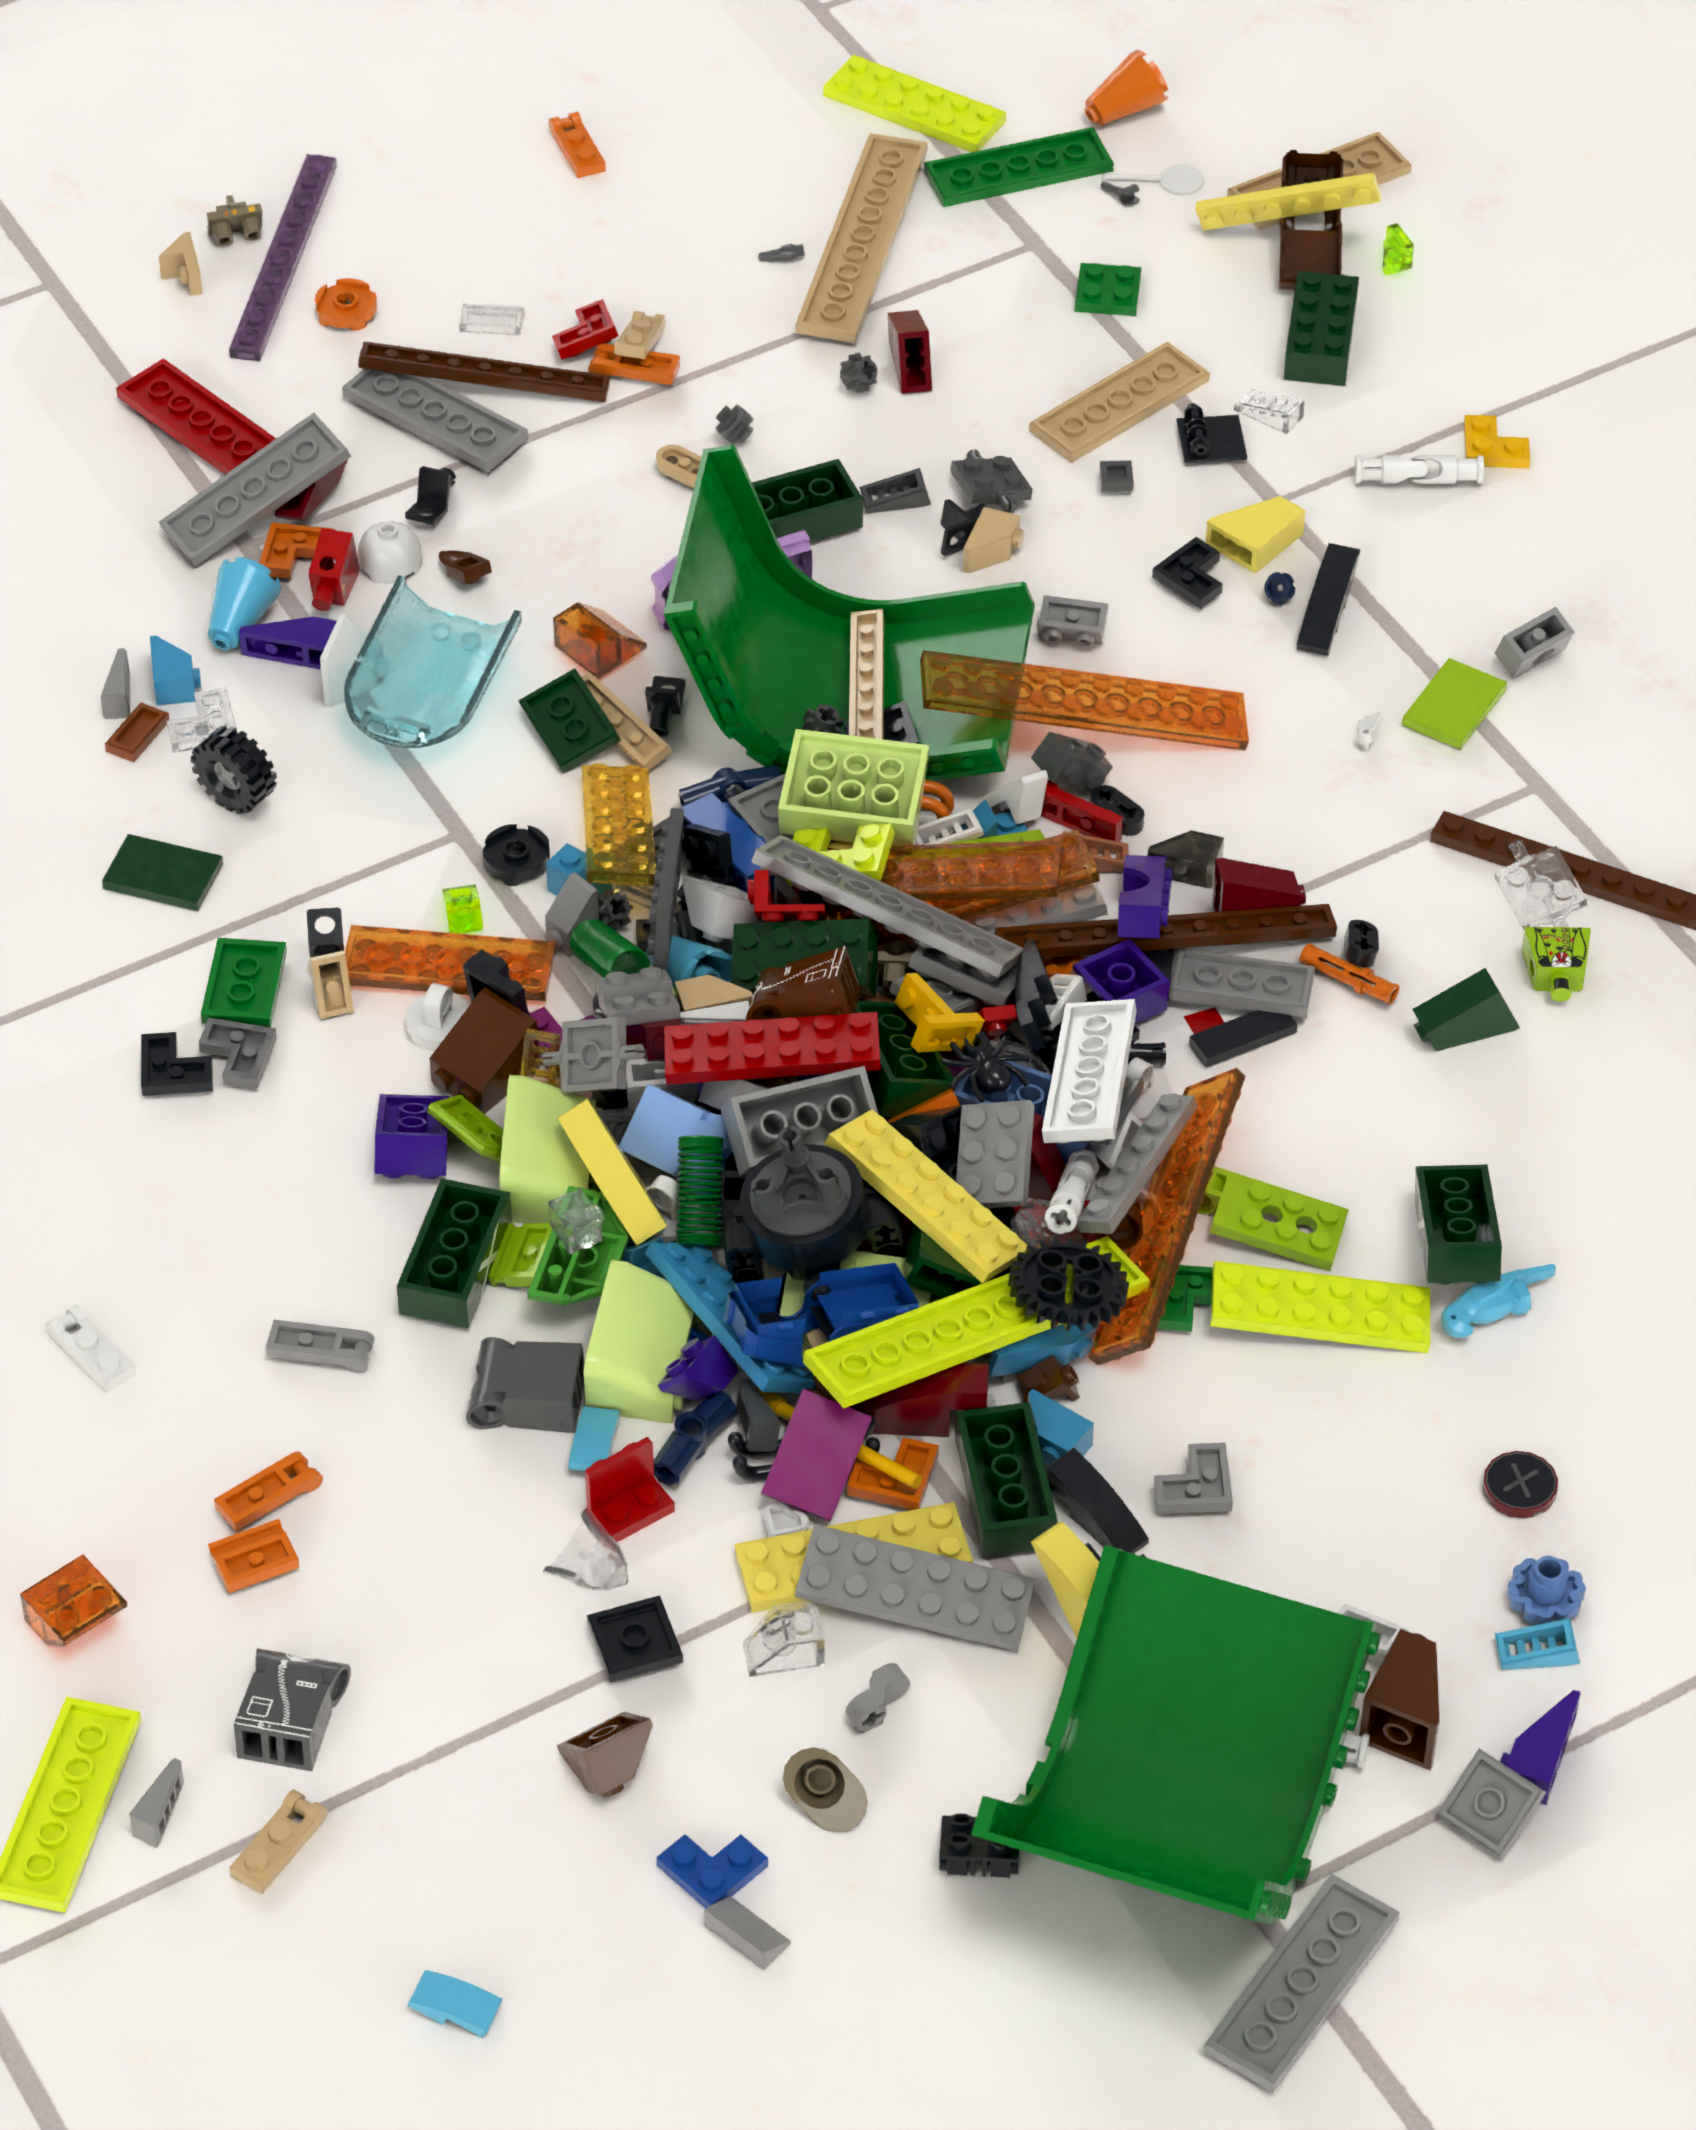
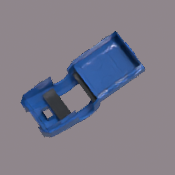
M888 1263L820 1272L819 1281L805 1291L802 1308L791 1316H781L777 1312L782 1277L736 1283L735 1291L733 1290L728 1293L724 1320L735 1330L741 1341V1351L743 1354L766 1362L787 1364L796 1368H807L803 1363L802 1348L804 1341L802 1338L804 1334L812 1329L820 1328L827 1342L917 1309L919 1308V1302L897 1264ZM824 1285L831 1289V1292L826 1295H816L819 1299L818 1301L811 1299V1293L817 1287Z

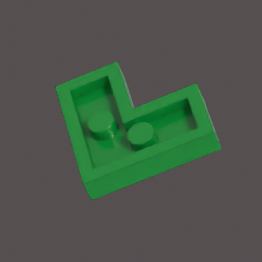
M1160 1264L1156 1329L1192 1332L1194 1303L1211 1305L1213 1267Z

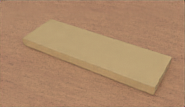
M1379 131L1320 153L1329 154L1330 151H1336L1341 155V158L1344 160L1343 177L1374 172L1378 185L1411 173L1412 164ZM1282 168L1228 188L1227 196L1281 188ZM1279 219L1255 222L1253 224L1259 230H1263L1278 224Z
M1167 341L1029 423V431L1070 463H1073L1207 383L1210 379V372Z

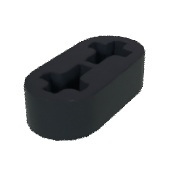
M1102 785L1091 791L1090 803L1123 816L1122 835L1133 836L1143 830L1145 813L1141 806L1112 786Z
M1351 920L1344 936L1345 959L1358 967H1371L1374 965L1379 950L1378 929L1367 921Z

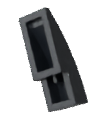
M1072 1448L1046 1467L1050 1490L1070 1507V1517L1103 1547L1109 1545L1134 1554L1149 1543L1148 1536L1120 1496L1075 1448Z

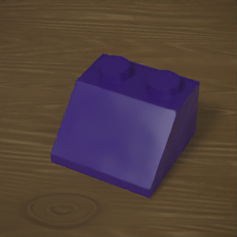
M1130 939L1073 964L1074 972L1083 978V981L1102 1001L1135 999L1137 1010L1135 1022L1140 1023L1167 1010L1170 980Z

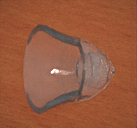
M588 1507L585 1508L581 1513L582 1520L572 1537L550 1566H546L542 1573L559 1577L588 1590L611 1591L627 1585L629 1582L628 1563L621 1546L598 1523Z

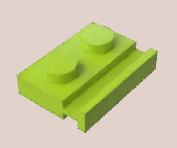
M514 1223L508 1224L488 1275L492 1287H498L499 1283H506L507 1287H530L554 1223H523L522 1227H515Z

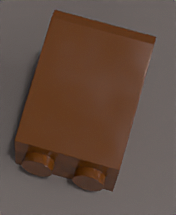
M483 988L429 1058L431 1082L436 1088L446 1091L452 1096L461 1094L481 1112L486 1114L507 1096L509 1075L530 1077L540 1068L537 1020L488 988Z
M1400 1628L1364 1696L1359 1737H1362L1363 1734H1369L1370 1747L1430 1771L1434 1763L1440 1721L1436 1642L1428 1640L1421 1634L1411 1633Z

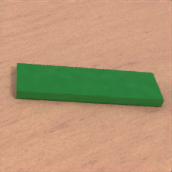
M1094 127L924 162V172L943 207L1113 172L1114 163Z

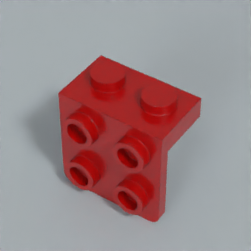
M754 870V879H748V900H750V905H754V912L758 921L785 922V920L818 921L827 919V911L824 904H772L771 877L768 870Z

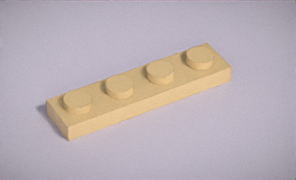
M588 672L582 677L618 733L621 741L616 743V745L646 773L672 753L669 745L593 674Z

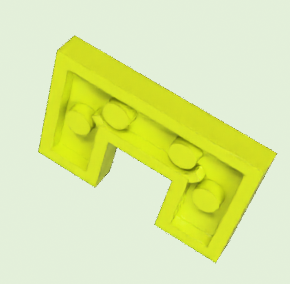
M891 823L859 825L852 849L827 851L831 840L828 828L795 830L793 841L876 880H881L895 831ZM784 878L791 887H794L791 884L792 881Z

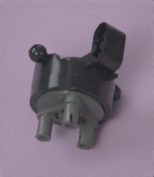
M791 1126L793 1136H789L787 1127L779 1132L778 1140L782 1149L764 1158L748 1174L740 1193V1208L734 1209L735 1218L727 1221L722 1227L725 1261L735 1283L763 1280V1259L776 1268L786 1270L794 1280H805L803 1286L804 1294L805 1291L819 1281L820 1272L840 1270L841 1261L850 1256L863 1240L870 1239L874 1254L901 1258L906 1256V1240L901 1211L872 1186L864 1187L858 1168L845 1154L823 1145L803 1144L801 1131L794 1126ZM819 1286L811 1293V1299L818 1301L819 1299L816 1295H826L831 1292V1289L828 1286Z

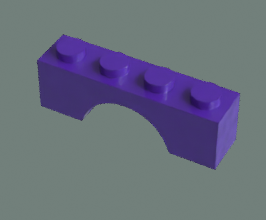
M1125 855L1123 892H1120L1118 908V937L1160 938L1161 926L1167 927L1172 889V868H1166V856Z

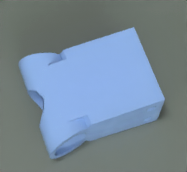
M651 1084L647 1085L619 1144L622 1151L678 1178L680 1176L677 1173L681 1170L677 1168L680 1165L677 1160L682 1158L677 1155L681 1152L678 1149V1138L680 1136H717L724 1139L722 1141L724 1148L720 1149L723 1151L722 1154H684L691 1156H722L723 1160L720 1161L686 1160L687 1162L722 1163V1167L689 1166L685 1168L724 1170L726 1159L733 1152L722 1115L714 1114L678 1095ZM684 1173L688 1175H718V1173ZM704 1179L685 1180L693 1182H717V1180ZM688 1186L689 1188H717V1186ZM695 1192L698 1195H715V1193Z

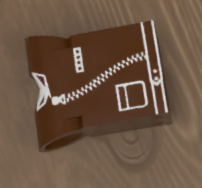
M846 946L787 963L785 968L769 967L764 969L759 974L746 1021L855 1013L861 987Z

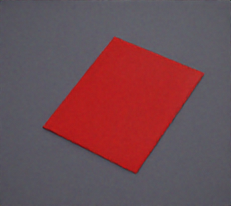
M1216 1007L1184 1016L1193 1034L1225 1023Z

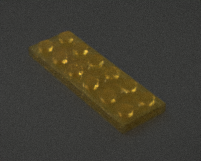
M601 763L582 765L581 791L586 881L588 883L654 886L656 863L648 768H641L636 765L615 767Z

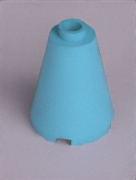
M236 557L235 562H228V559L222 562L218 570L208 629V637L218 649L229 650L237 648L240 644V628L256 625L278 598L282 589L281 582L278 577L275 582L269 576L271 570L266 566L243 557Z
M672 935L666 971L672 980L675 992V981L704 975H712L731 983L732 956L721 949ZM647 955L648 958H649L650 964L653 966V965H654V956H652V955Z

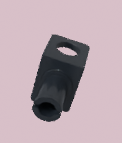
M422 466L419 469L417 502L405 513V518L429 525L436 524L448 512L449 488L456 482L454 481L456 479L455 473L449 468L438 470ZM424 511H425V512H430V513H432L433 515L424 516V515L418 514V512H424Z
M951 499L944 501L941 526L945 531L940 552L943 556L963 550L985 504H979L964 511ZM953 536L959 540L954 545H950Z
M654 676L652 687H646L645 689L647 708L651 712L649 727L660 737L668 736L671 714L681 715L686 686L685 679ZM670 685L673 686L675 689H667L661 687Z
M334 907L307 910L310 958L343 951L341 909ZM319 918H331L335 922L334 929L326 934L318 932L315 929V923Z

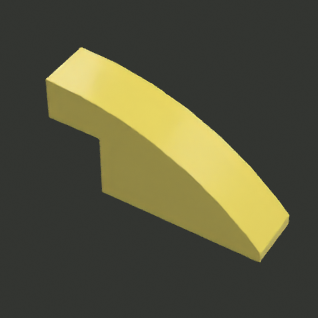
M587 1098L558 1117L560 1124L636 1246L667 1227V1222L648 1195L646 1186L589 1099Z
M1059 1522L1032 1540L1031 1544L1077 1639L1099 1561L1066 1524Z

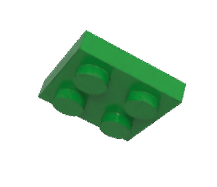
M1080 263L1075 312L1136 316L1142 267Z

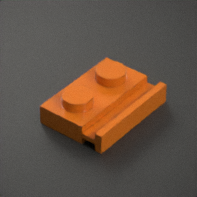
M279 1519L208 1544L210 1556L213 1557L215 1566L228 1593L300 1568L299 1558Z

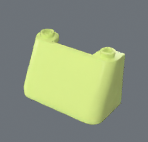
M509 1075L500 1159V1190L510 1192L511 1223H555L569 1186L596 1191V1189H590V1172L558 1120V1117L586 1100L587 1097L576 1093H562L561 1088L524 1075ZM588 1098L596 1111L603 1110V1108H597L596 1100Z
M611 1260L585 1357V1406L620 1410V1417L673 1424L676 1409H683L685 1398L662 1392L657 1385L667 1374L665 1371L666 1367L682 1355L680 1350L688 1343L691 1327L696 1329L697 1324L703 1325V1322L667 1280L628 1262Z

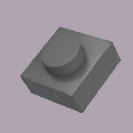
M1132 460L1100 461L1101 492L1133 491Z

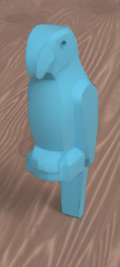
M1555 1264L1518 1269L1501 1274V1281L1484 1284L1475 1283L1442 1311L1441 1323L1443 1329L1452 1337L1462 1338L1473 1334L1474 1327L1471 1326V1323L1487 1324L1500 1320L1509 1313L1516 1315L1528 1313V1310L1531 1309V1294L1526 1285L1555 1276Z

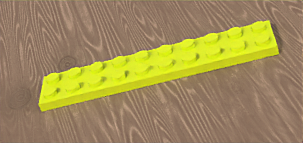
M1108 1236L1086 1245L1088 1249L1099 1245L1100 1255L1112 1253L1111 1262L1120 1261L1122 1263L1120 1271L1127 1272L1126 1281L1129 1282L1126 1299L1148 1291L1149 1278ZM1067 1264L1065 1302L1070 1304L1072 1266ZM1009 1274L806 1350L804 1351L803 1363L843 1408H847L1051 1329L1050 1321L1046 1319L1038 1324L1036 1323L1037 1314L1025 1316V1306H1015L1016 1297H1010L1011 1287L1008 1286Z

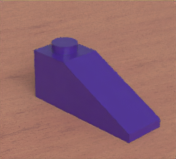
M313 616L241 627L239 630L241 654L321 670L320 657L337 621Z
M1572 1690L1515 1739L1510 1754L1506 1752L1502 1754L1501 1763L1546 1792L1540 1804L1547 1805L1577 1716L1580 1691Z

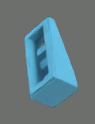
M1570 1618L1495 1633L1502 1670L1558 1667L1580 1663ZM1556 1641H1563L1564 1645L1557 1646ZM1540 1642H1548L1549 1648L1542 1650ZM1525 1643H1532L1533 1652L1526 1653ZM1509 1644H1517L1518 1655L1511 1656Z

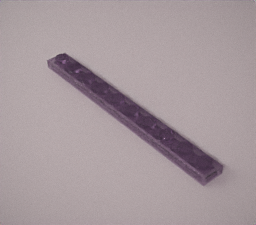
M306 155L230 344V358L260 362L337 168L336 157Z

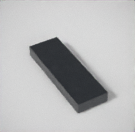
M1256 1010L1191 1035L1189 1045L1204 1065L1208 1067L1297 1033L1298 1024L1291 1015Z

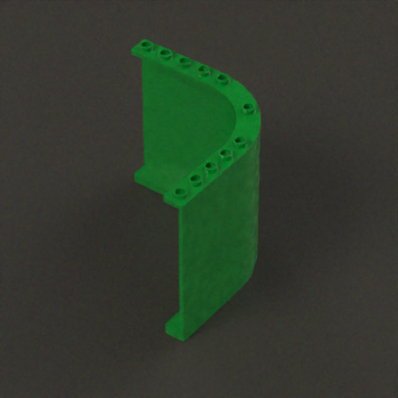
M734 445L703 449L663 614L709 712L728 739L734 738L747 749L746 755L765 767L777 765L780 769V774H786L795 730L802 728L804 723L803 717L808 708L816 711L819 704L832 706L838 711L839 718L844 719V723L849 722L851 612L883 609L885 618L884 708L903 701L906 702L920 744L930 746L925 780L936 781L1003 772L1006 770L1035 603L1026 582L1021 581L896 600L862 599L831 590L805 575L789 560L782 550ZM842 725V727H841L842 733H841V734H842V735H846L845 730H844V726Z
M1105 1545L1059 1702L1045 1740V1746L1051 1747L1045 1763L1037 1760L1027 1781L1025 1795L1019 1794L1012 1802L983 1795L971 1835L1252 1921L1274 1925L1280 1919L1286 1920L1292 1896L1298 1882L1306 1883L1312 1860L1307 1858L1317 1834L1325 1806L1332 1808L1335 1801L1338 1785L1332 1784L1336 1769L1343 1770L1347 1759L1349 1747L1343 1746L1347 1730L1353 1732L1358 1721L1360 1709L1354 1708L1358 1692L1364 1694L1368 1686L1370 1671L1365 1670L1369 1655H1376L1380 1644L1381 1633L1376 1632L1377 1624Z

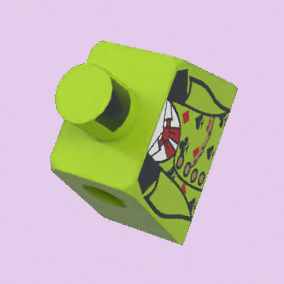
M1525 927L1522 956L1533 989L1537 991H1550L1551 998L1557 1002L1567 1001L1571 998V991L1583 989L1591 928Z

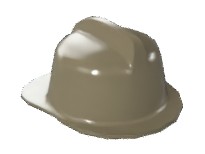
M815 1747L802 1749L790 1757L783 1772L785 1790L792 1800L816 1824L824 1830L837 1833L849 1831L861 1822L866 1814L868 1804L866 1791L859 1779L842 1761L829 1751Z

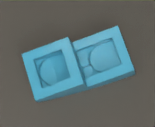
M583 1406L572 1444L568 1469L585 1471L594 1462L612 1456V1444L619 1425L620 1410Z
M425 1970L407 2006L440 2024L449 2019L483 2038L503 1999L463 1980Z

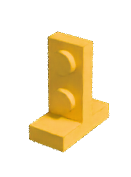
M906 973L894 1001L917 1026L911 1041V1046L917 1052L952 1051L949 1046L950 1042H955L961 1049L965 1038H967L970 1045L974 1046L972 1043L975 1035L980 1032L985 1021L977 1012L954 1013L918 973Z

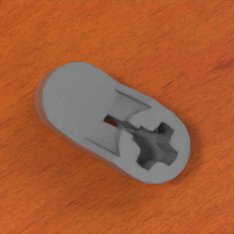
M889 1663L872 1671L869 1681L870 1689L854 1697L847 1705L846 1715L858 1731L866 1732L883 1724L887 1711L886 1706L901 1698L909 1689L910 1680L897 1664Z

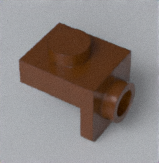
M1054 1355L1016 1376L1025 1402H1028V1393L1032 1389L1052 1400L1063 1393L1073 1401L1080 1398L1076 1384L1079 1383V1378L1075 1370L1069 1363L1064 1365Z

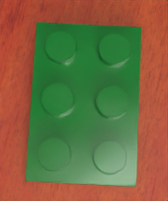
M218 938L201 1010L202 1023L206 1024L209 1017L271 1028L287 954L286 942Z

